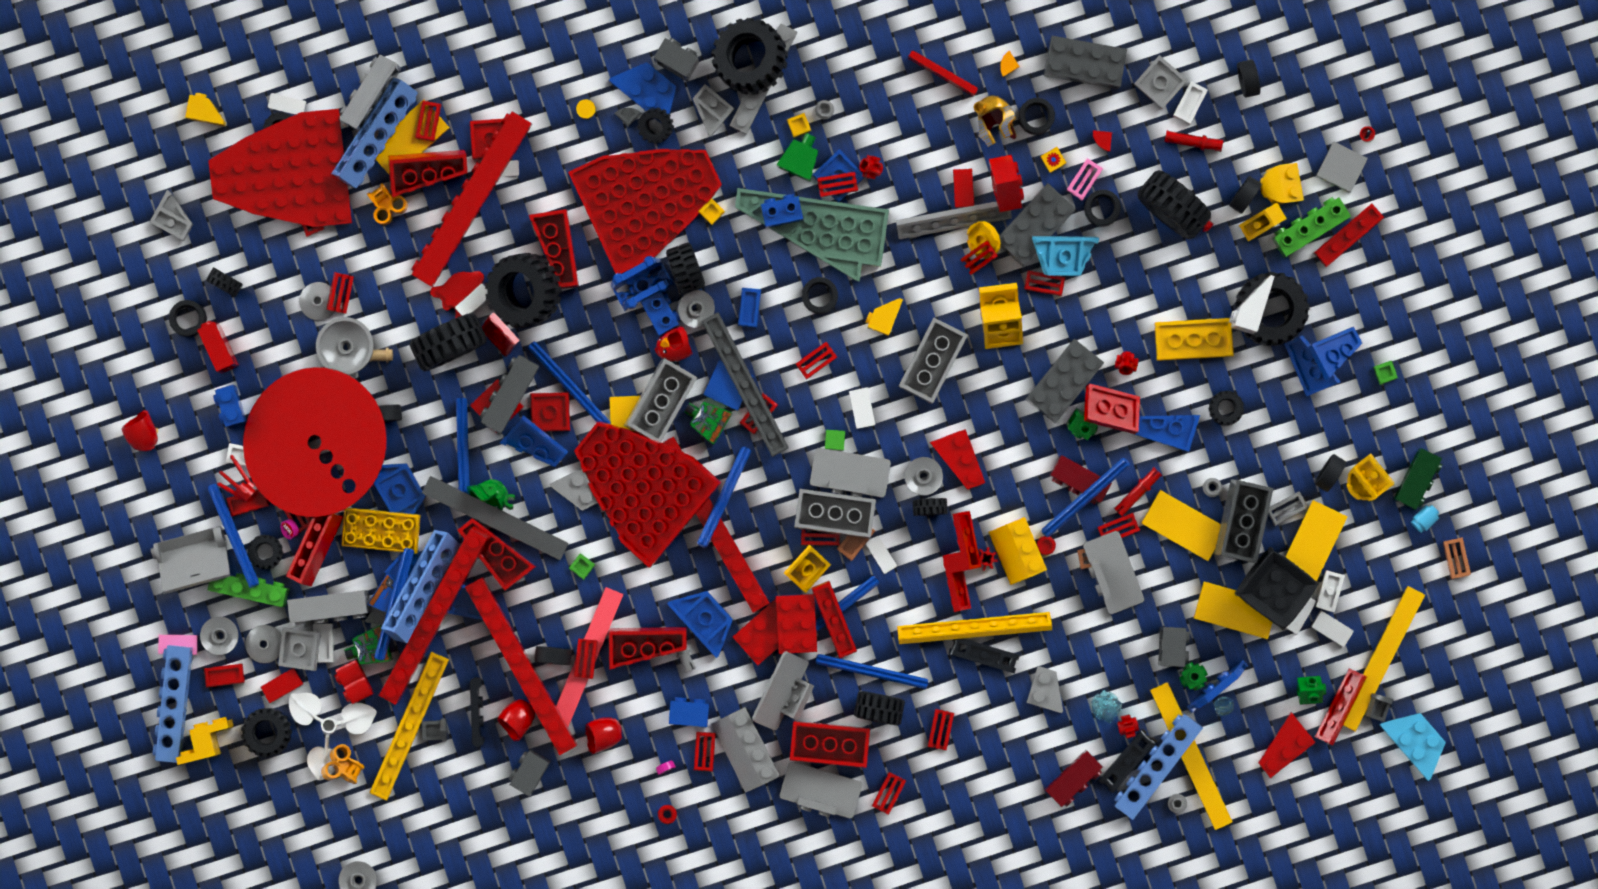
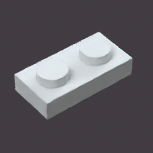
M1325 570L1315 605L1316 608L1335 612L1345 575Z

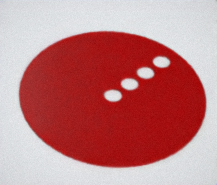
M312 367L296 370L273 382L260 395L252 407L245 425L243 438L246 467L260 493L278 508L288 513L305 517H321L335 514L360 500L377 479L386 453V427L376 400L356 379L343 372L329 368ZM313 435H317L321 439V445L317 449H311L308 445V440ZM323 450L332 452L333 458L328 464L320 461L319 456ZM336 464L344 468L343 476L338 479L331 475V469ZM347 479H352L356 484V488L352 493H346L342 488L343 482Z

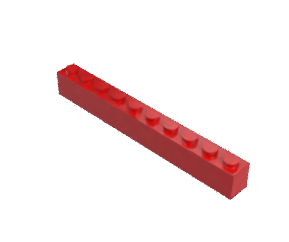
M513 111L511 114L507 113L501 123L504 125L500 131H495L491 138L493 140L490 147L486 146L481 155L484 158L480 163L477 162L471 171L474 174L471 179L465 180L461 187L463 192L460 196L456 195L452 201V210L450 212L446 211L441 220L444 223L441 228L435 229L431 236L433 241L430 245H425L421 252L423 257L420 261L416 260L411 268L413 276L431 287L436 283L533 125Z
M674 436L663 442L683 452ZM710 498L696 513L703 527L714 507ZM720 518L711 541L754 613L770 602Z
M474 526L469 530L379 694L380 697L394 705L400 701L490 537L489 534Z
M484 577L466 586L468 594L558 754L562 755L578 745Z

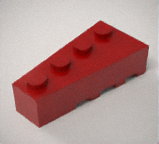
M465 150L388 156L392 198L468 173Z
M567 209L529 215L549 265L556 269L554 273L560 278L558 282L559 287L561 286L562 289L579 287Z
M474 518L457 530L464 539L473 526L490 535L479 559L505 591L536 568L534 564Z
M687 627L610 628L609 670L686 650Z

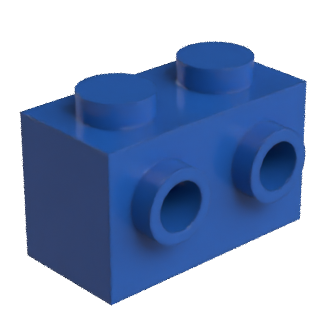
M794 194L785 195L783 200L776 201L775 198L764 200V204H761L765 228L803 221L799 196L794 197Z
M658 292L641 301L659 337L680 326L678 323L680 321L679 315L676 310L671 311L669 307L671 301L666 293L663 295L662 292Z
M229 385L216 389V394L213 395L216 406H219L221 413H219L221 424H225V427L229 428L246 423L247 420L237 386Z

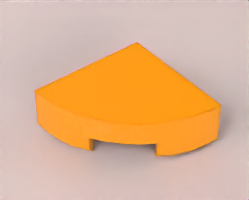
M1010 50L1001 60L1000 71L1003 77L1020 67Z

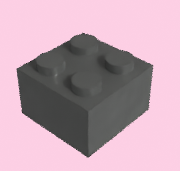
M665 38L653 57L656 64L688 82L699 64L697 53L688 47L686 50L683 49L680 43L673 38H670V40Z
M1160 627L1158 665L1185 667V663L1189 662V651H1186V643L1189 644L1190 632H1186L1187 628Z
M533 750L525 751L519 760L521 764L519 769L515 768L509 777V780H511L509 785L527 796H531L551 761Z

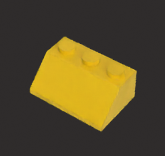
M1025 517L988 532L1010 585L1047 570Z

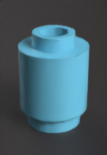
M1425 505L1413 517L1411 524L1420 533L1424 530L1427 531L1439 519V511L1432 505Z

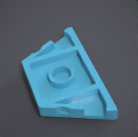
M1032 236L1043 273L1048 276H1081L1086 262L1089 261L1092 255L1090 253L1095 243L1098 244L1099 242L1098 237Z
M1421 713L1381 722L1379 724L1426 780L1429 781L1446 743Z

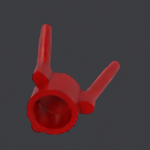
M230 455L231 460L247 484L243 482L238 485L223 471H219V474L232 484L236 490L234 491L220 482L217 485L236 496L240 501L244 500L247 502L256 492L253 489L255 485L249 480L235 457Z

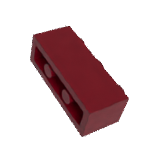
M1063 455L1059 457L1049 475L1053 478L1052 482L1060 486L1062 484L1069 486L1068 490L1076 495L1082 494L1100 478L1099 475ZM1112 483L1096 495L1090 503L1095 505L1098 502L1100 504Z
M1085 750L1044 790L1061 807L1064 805L1067 807L1074 801L1073 796L1077 792L1082 793L1089 786L1087 782L1091 778L1095 780L1100 776L1103 766Z

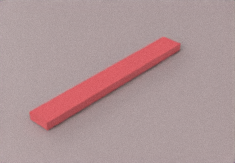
M607 587L603 592L584 638L598 641L596 660L624 595ZM582 643L579 665V673L581 674L583 669L585 643ZM589 644L586 674H590L593 644ZM576 660L556 705L568 727L589 679L574 677Z

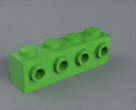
M1331 197L1323 202L1324 207L1321 209L1313 208L1307 212L1308 217L1303 220L1299 217L1291 222L1292 227L1287 230L1283 227L1274 233L1276 236L1272 240L1283 258L1351 217L1340 197L1335 200Z
M236 573V576L230 575V577L209 582L207 590L278 607H286L290 588H285L284 583L275 581L273 585L268 584L266 579L258 578V586L250 588L244 574Z

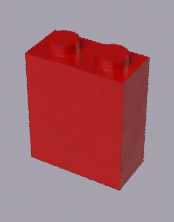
M211 320L201 324V328L197 331L216 372L223 374L238 367V361L221 325L211 322Z

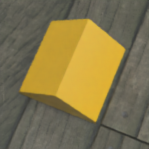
M808 545L784 574L806 593L831 564L812 546Z

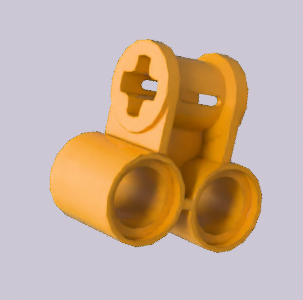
M383 183L372 193H367L374 205L378 207L374 211V219L380 225H388L392 221V212L403 214L408 208L407 201L400 195L392 198ZM397 200H402L403 207L399 210H396L394 208V202ZM382 211L388 213V217L384 221L378 219V215Z
M340 744L331 750L330 758L332 761L322 767L321 775L325 780H333L340 776L347 782L356 784V779L365 766L349 758L351 755L350 748L347 745ZM337 749L344 752L343 759L337 756ZM329 766L334 767L335 775L328 773Z

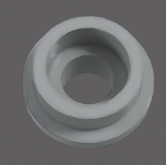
M822 100L817 103L815 113L820 119H829L834 114V106L830 101ZM827 107L828 112L822 113L821 108Z
M1209 478L1203 483V492L1209 497H1216L1222 491V484L1216 478ZM1210 484L1215 485L1216 488L1214 491L1209 490Z
M1174 794L1168 799V807L1174 813H1181L1187 807V800L1181 794ZM1176 800L1181 801L1180 807L1174 806Z

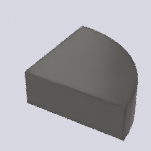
M623 108L615 112V115L628 127L642 114L634 108Z

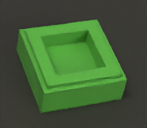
M1392 360L1373 367L1379 385L1398 378Z
M826 430L825 449L844 450L845 431Z
M580 553L569 569L584 580L596 564Z

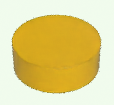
M584 99L577 104L576 111L581 118L590 119L594 116L596 108L592 101Z

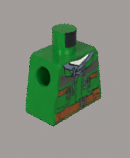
M703 402L700 408L689 403L684 413L693 418L690 426L713 445L732 416L730 411Z
M382 625L353 638L354 646L344 649L347 660L358 657L360 665L393 660L389 645L384 660H378L374 657Z

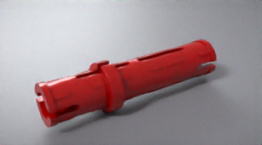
M1166 131L1165 143L1197 147L1203 151L1204 149L1222 151L1223 140L1207 138L1206 135L1201 137Z
M1153 467L1143 479H1139V483L1114 509L1123 517L1146 491L1149 492L1151 490L1150 487L1162 477V474Z

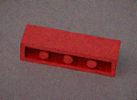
M335 513L312 518L286 577L300 584L312 587L343 516Z

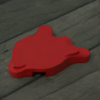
M480 271L455 273L445 284L432 287L430 294L435 298H440L443 309L448 311L451 308H455L483 283L484 274ZM455 308V318L462 316Z

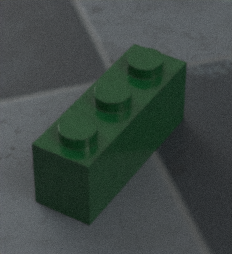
M1419 448L1393 500L1412 510H1416L1417 507L1421 508L1425 501L1423 496L1426 490L1429 491L1434 483L1432 480L1434 474H1438L1442 467L1440 463L1442 458L1423 448Z

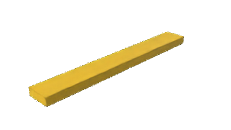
M1409 586L1405 589L1363 672L1367 679L1343 726L1356 732L1369 706L1371 694L1376 693L1425 597L1423 593Z
M1050 612L897 626L899 644L1052 630Z
M431 652L372 785L370 794L386 801L388 800L449 659Z
M1168 682L1151 689L1150 692L1168 731H1171L1174 727L1172 724L1178 714L1181 716L1183 714ZM1180 729L1175 732V737L1178 740H1182L1186 736L1184 730ZM1194 740L1181 756V759L1214 830H1217L1232 823V819Z

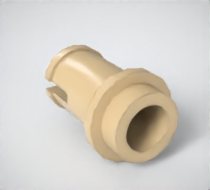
M386 348V350H373L369 362L386 361V363H389V361H393V350Z

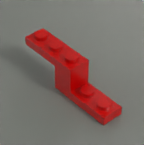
M970 511L952 514L960 552L942 556L954 612L971 609L964 571L981 567Z

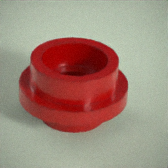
M663 805L658 811V818L664 824L673 823L677 817V811L671 805ZM665 811L671 812V816L669 818H666L664 816Z

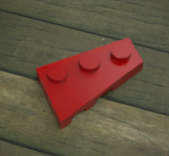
M966 429L929 442L967 490L985 483Z
M1290 712L1258 762L1269 778H1272L1315 743L1292 712Z

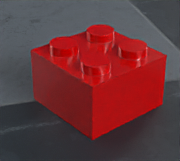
M1012 155L989 159L992 187L999 212L1022 208L1021 200H1024V193L1020 187L1023 183L1021 174L1017 175L1019 173L1017 162H1013Z

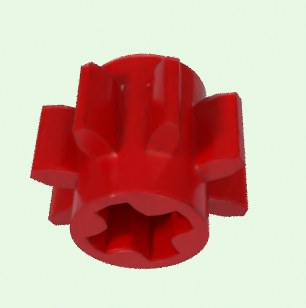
M867 155V158L861 160L859 169L863 172L862 177L875 180L876 176L881 175L883 164L879 162V157Z
M1123 352L1121 355H1117L1115 368H1119V373L1123 375H1130L1137 371L1139 359L1135 358L1131 352Z
M989 547L986 548L985 552L982 549H978L982 571H985L986 566L993 569L992 563L998 562L997 559H994L996 552H989ZM983 554H984L985 556L989 555V557H990V558L988 559V562H989V563H987V562H984V563H983V562H982V559L984 558V557H983Z
M1129 714L1121 716V721L1117 722L1120 736L1125 735L1127 739L1135 737V732L1139 731L1136 717L1131 718Z

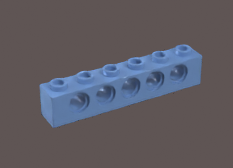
M393 77L331 174L353 188L360 186L364 181L367 171L374 166V160L384 150L385 143L394 135L396 126L405 118V112L415 102L418 92L404 81ZM399 98V104L395 106V100ZM389 114V119L385 122V116ZM376 130H378V131H379V134H378V136L375 138V137H374V133H375ZM368 146V152L364 154V148ZM356 162H358V167L356 170H354L353 166Z
M438 530L433 531L384 621L381 629L393 640L408 643L456 554L460 543L449 533Z
M167 645V649H164L163 660H166L165 668H162L161 679H164L163 687H160L159 698H162L161 706L157 708V717H159V725L155 727L157 744L153 746L155 761L177 763L176 757L181 756L193 647ZM174 660H178L181 663L179 670L173 669L172 662ZM172 679H176L179 683V687L176 690L170 686ZM170 698L175 699L177 702L175 709L168 706ZM168 717L173 718L175 721L173 728L166 725ZM166 736L170 737L173 741L171 747H167L164 744Z
M1185 713L1182 716L1178 714L1172 722L1174 727L1171 731L1166 730L1160 738L1163 740L1159 746L1155 745L1149 752V755H1151L1147 762L1143 760L1137 768L1139 773L1136 777L1131 776L1125 784L1128 786L1124 792L1120 791L1114 798V801H1116L1114 806L1132 820L1203 729L1200 724ZM1177 730L1185 731L1186 736L1184 739L1178 740L1175 737ZM1166 745H1171L1174 747V752L1171 755H1166L1163 752V748ZM1153 761H1161L1163 764L1162 768L1154 770L1151 766ZM1145 775L1151 779V783L1146 786L1140 783V778ZM1131 791H1136L1139 793V798L1136 801H1132L1129 799L1128 794Z

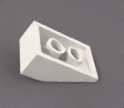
M1270 275L1236 310L1232 311L1229 322L1232 323L1231 328L1250 334L1258 332L1275 276Z

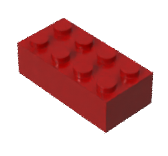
M793 721L790 760L867 768L870 728Z

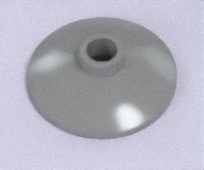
M322 282L311 283L301 292L299 298L300 308L308 318L324 320L334 313V311L326 310L331 286ZM335 292V297H334V302H333V306H332V307H335V306H336V301H337V294H336V292ZM316 297L321 298L320 304H315L314 300Z
M695 290L685 294L678 304L680 320L692 328L704 326L702 320L712 316L715 311L712 297L702 290ZM696 304V309L692 311L691 307Z
M916 458L909 463L905 470L906 485L915 494L930 495L937 491L942 484V469L931 458ZM921 473L927 474L926 480L920 478Z
M225 617L209 619L202 626L200 632V640L203 647L214 655H224L231 652L239 639L236 625ZM219 632H222L224 634V637L221 640L217 637V634Z
M260 625L253 628L247 635L245 642L248 655L259 663L275 661L280 654L282 635L275 627L270 625ZM263 640L267 642L265 648H262L260 645Z
M355 861L347 864L341 870L339 875L340 889H376L377 875L369 864ZM358 876L362 878L360 884L355 881V878Z

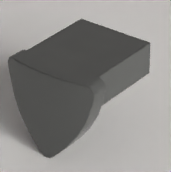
M1372 693L1365 716L1385 722L1390 704H1393L1394 699Z
M446 718L435 721H422L423 741H447L448 728Z

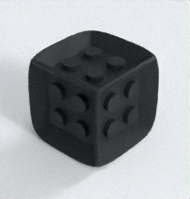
M1269 547L1247 573L1234 594L1265 618L1279 626L1282 630H1285L1309 601L1319 582L1315 581L1289 559L1275 552L1272 547Z

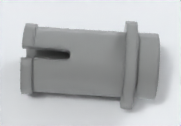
M688 649L676 652V658L679 657L685 673L696 669Z

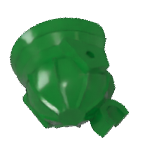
M489 479L477 485L467 486L469 495L479 499L481 502H486L496 508L498 507L502 511L504 505L507 509L513 510V504H509L508 501H515V495L508 494L502 482L496 479Z

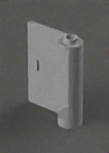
M222 526L154 543V548H151L153 559H157L159 563L163 594L230 577L227 545Z

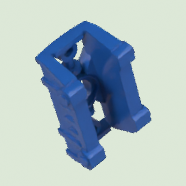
M652 256L646 257L643 263L623 274H615L611 282V287L624 311H627L628 308L634 309L638 305L637 303L659 291L665 292L668 290V286L674 285L660 258ZM661 265L662 269L658 272L657 276L653 277L651 275L648 277L651 270ZM658 279L662 280L661 282L656 284V281ZM640 281L648 283L646 290L640 291L637 285ZM625 284L632 285L626 293H617L616 289Z

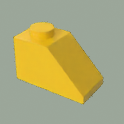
M195 93V96L189 95L185 118L226 127L225 120L213 102L206 98V94Z
M1275 203L1241 223L1239 227L1249 242L1287 218L1278 203Z
M896 299L874 309L873 313L869 312L865 322L869 324L867 328L889 336L903 299Z

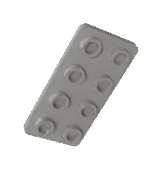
M817 448L814 454L810 484L812 486L832 489V493L843 494V491L851 492L850 496L862 497V494L884 497L886 495L891 462L883 458Z
M1113 531L1083 544L1091 566L1088 568L1092 579H1096L1098 584L1095 585L1098 596L1103 597L1110 614L1144 601V596L1118 531Z
M787 651L783 652L754 712L752 721L772 730H777L784 715L795 720L799 719L814 688V685L802 680L809 664L807 660Z
M790 762L781 788L780 798L801 805L800 809L805 811L818 810L820 815L830 817V814H836L852 818L862 789V782L796 762Z

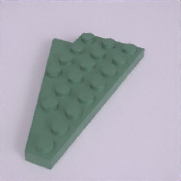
M737 188L735 208L765 226L761 204H764V200L775 198L776 201L783 200L785 195ZM799 197L803 221L769 228L853 280L860 282L862 264L881 267L889 209Z

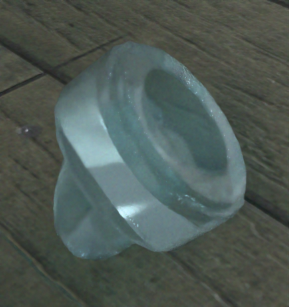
M1220 697L1214 703L1218 716H1226L1234 710L1233 700L1229 697Z

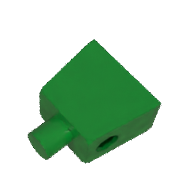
M805 133L802 142L793 140L778 161L777 167L810 182L818 155V150L812 148L816 137Z

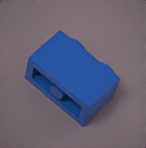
M675 697V701L671 700L669 724L707 727L709 703H705V699H694V702H686V698Z

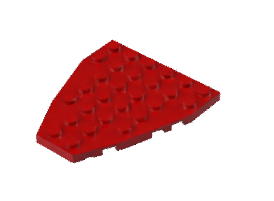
M339 108L300 112L243 138L208 160L213 200L254 215L310 227L352 223L348 185L331 174L344 155Z
M657 149L636 153L605 155L568 172L616 274H623L643 263L644 259L648 256L656 257L700 214L698 211L710 201L722 186L706 150Z
M601 421L594 425L574 450L577 459L581 462L582 471L586 473L590 482L588 484L602 511L605 510L611 526L615 527L619 534V540L648 568L655 564L722 483L693 456L664 443L652 440L636 431Z

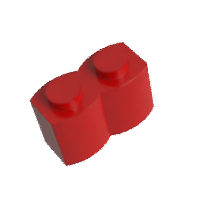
M358 659L336 669L337 674L334 676L338 684L343 685L345 689L343 695L347 702L351 701L352 704H355L374 694Z

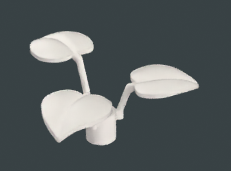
M298 693L290 694L289 696L290 713L297 723L309 725L313 718L321 722V729L326 734L325 747L318 746L313 748L307 756V764L317 780H324L321 775V769L325 764L332 761L330 758L332 749H328L329 735L336 731L338 725L346 724V729L350 733L355 735L363 734L370 728L377 711L363 703H351L342 709L341 715L344 721L336 722L332 718L323 720L316 716L322 709L321 701L316 695ZM329 766L328 773L332 775L335 769Z

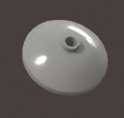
M340 317L328 322L321 329L316 340V352L323 366L347 375L362 370L369 363L374 350L373 337L369 329L362 322L349 317ZM347 343L350 344L349 350L344 349V345Z

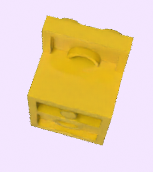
M1017 283L979 287L980 315L983 325L985 349L1023 344L1022 316Z
M226 717L212 720L213 724L208 725V721L193 725L194 729L189 730L194 749L180 752L181 756L176 757L177 765L221 754L216 731L234 727L233 720H227Z

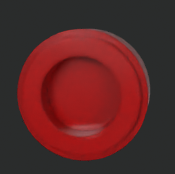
M1042 536L1036 543L1039 552L1043 555L1053 553L1056 548L1055 540L1052 537Z

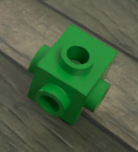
M1077 407L1066 422L1068 430L1072 431V434L1079 439L1084 438L1088 440L1090 436L1095 435L1098 429L1097 424L1084 421V411Z
M1190 662L1185 667H1182L1183 670L1179 672L1181 675L1179 680L1184 688L1187 687L1190 690L1194 689L1196 691L1205 686L1204 682L1207 681L1205 676L1208 673L1203 665L1199 666L1198 663L1193 664V662ZM1193 673L1198 675L1196 680L1191 679Z
M1320 676L1297 678L1299 704L1323 703V695H1326V685L1322 683Z

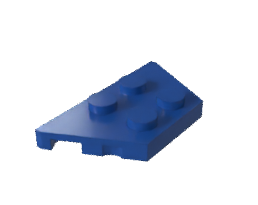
M647 62L609 79L614 86L643 110L661 108V110L664 109L667 114H670L676 86Z
M408 464L382 465L374 485L389 511L415 514L426 498V495L422 494L423 490Z
M708 591L669 601L667 603L668 606L716 658L719 657L733 621L731 616Z
M1242 660L1229 672L1223 671L1216 677L1218 681L1214 684L1209 683L1202 689L1203 693L1187 706L1189 711L1192 713L1197 708L1199 709L1230 686L1241 676L1244 669L1248 667L1247 663Z

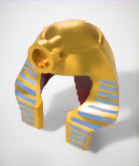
M988 96L974 104V111L978 114V136L986 143L987 147L996 143L990 132L995 124H999V129L1004 139L1009 136L1012 139L1017 137L1012 124L1016 117L1012 108L1005 100L999 96Z

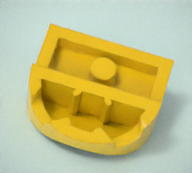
M1297 163L1272 167L1266 170L1263 178L1260 179L1262 184L1260 187L1261 193L1272 204L1278 203V205L1304 200Z
M1371 453L1350 470L1347 477L1348 491L1358 500H1375L1395 484Z

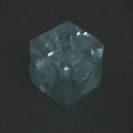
M1103 690L1101 694L1097 693L1091 701L1094 716L1100 720L1104 719L1109 724L1122 710V703L1112 692L1108 693Z

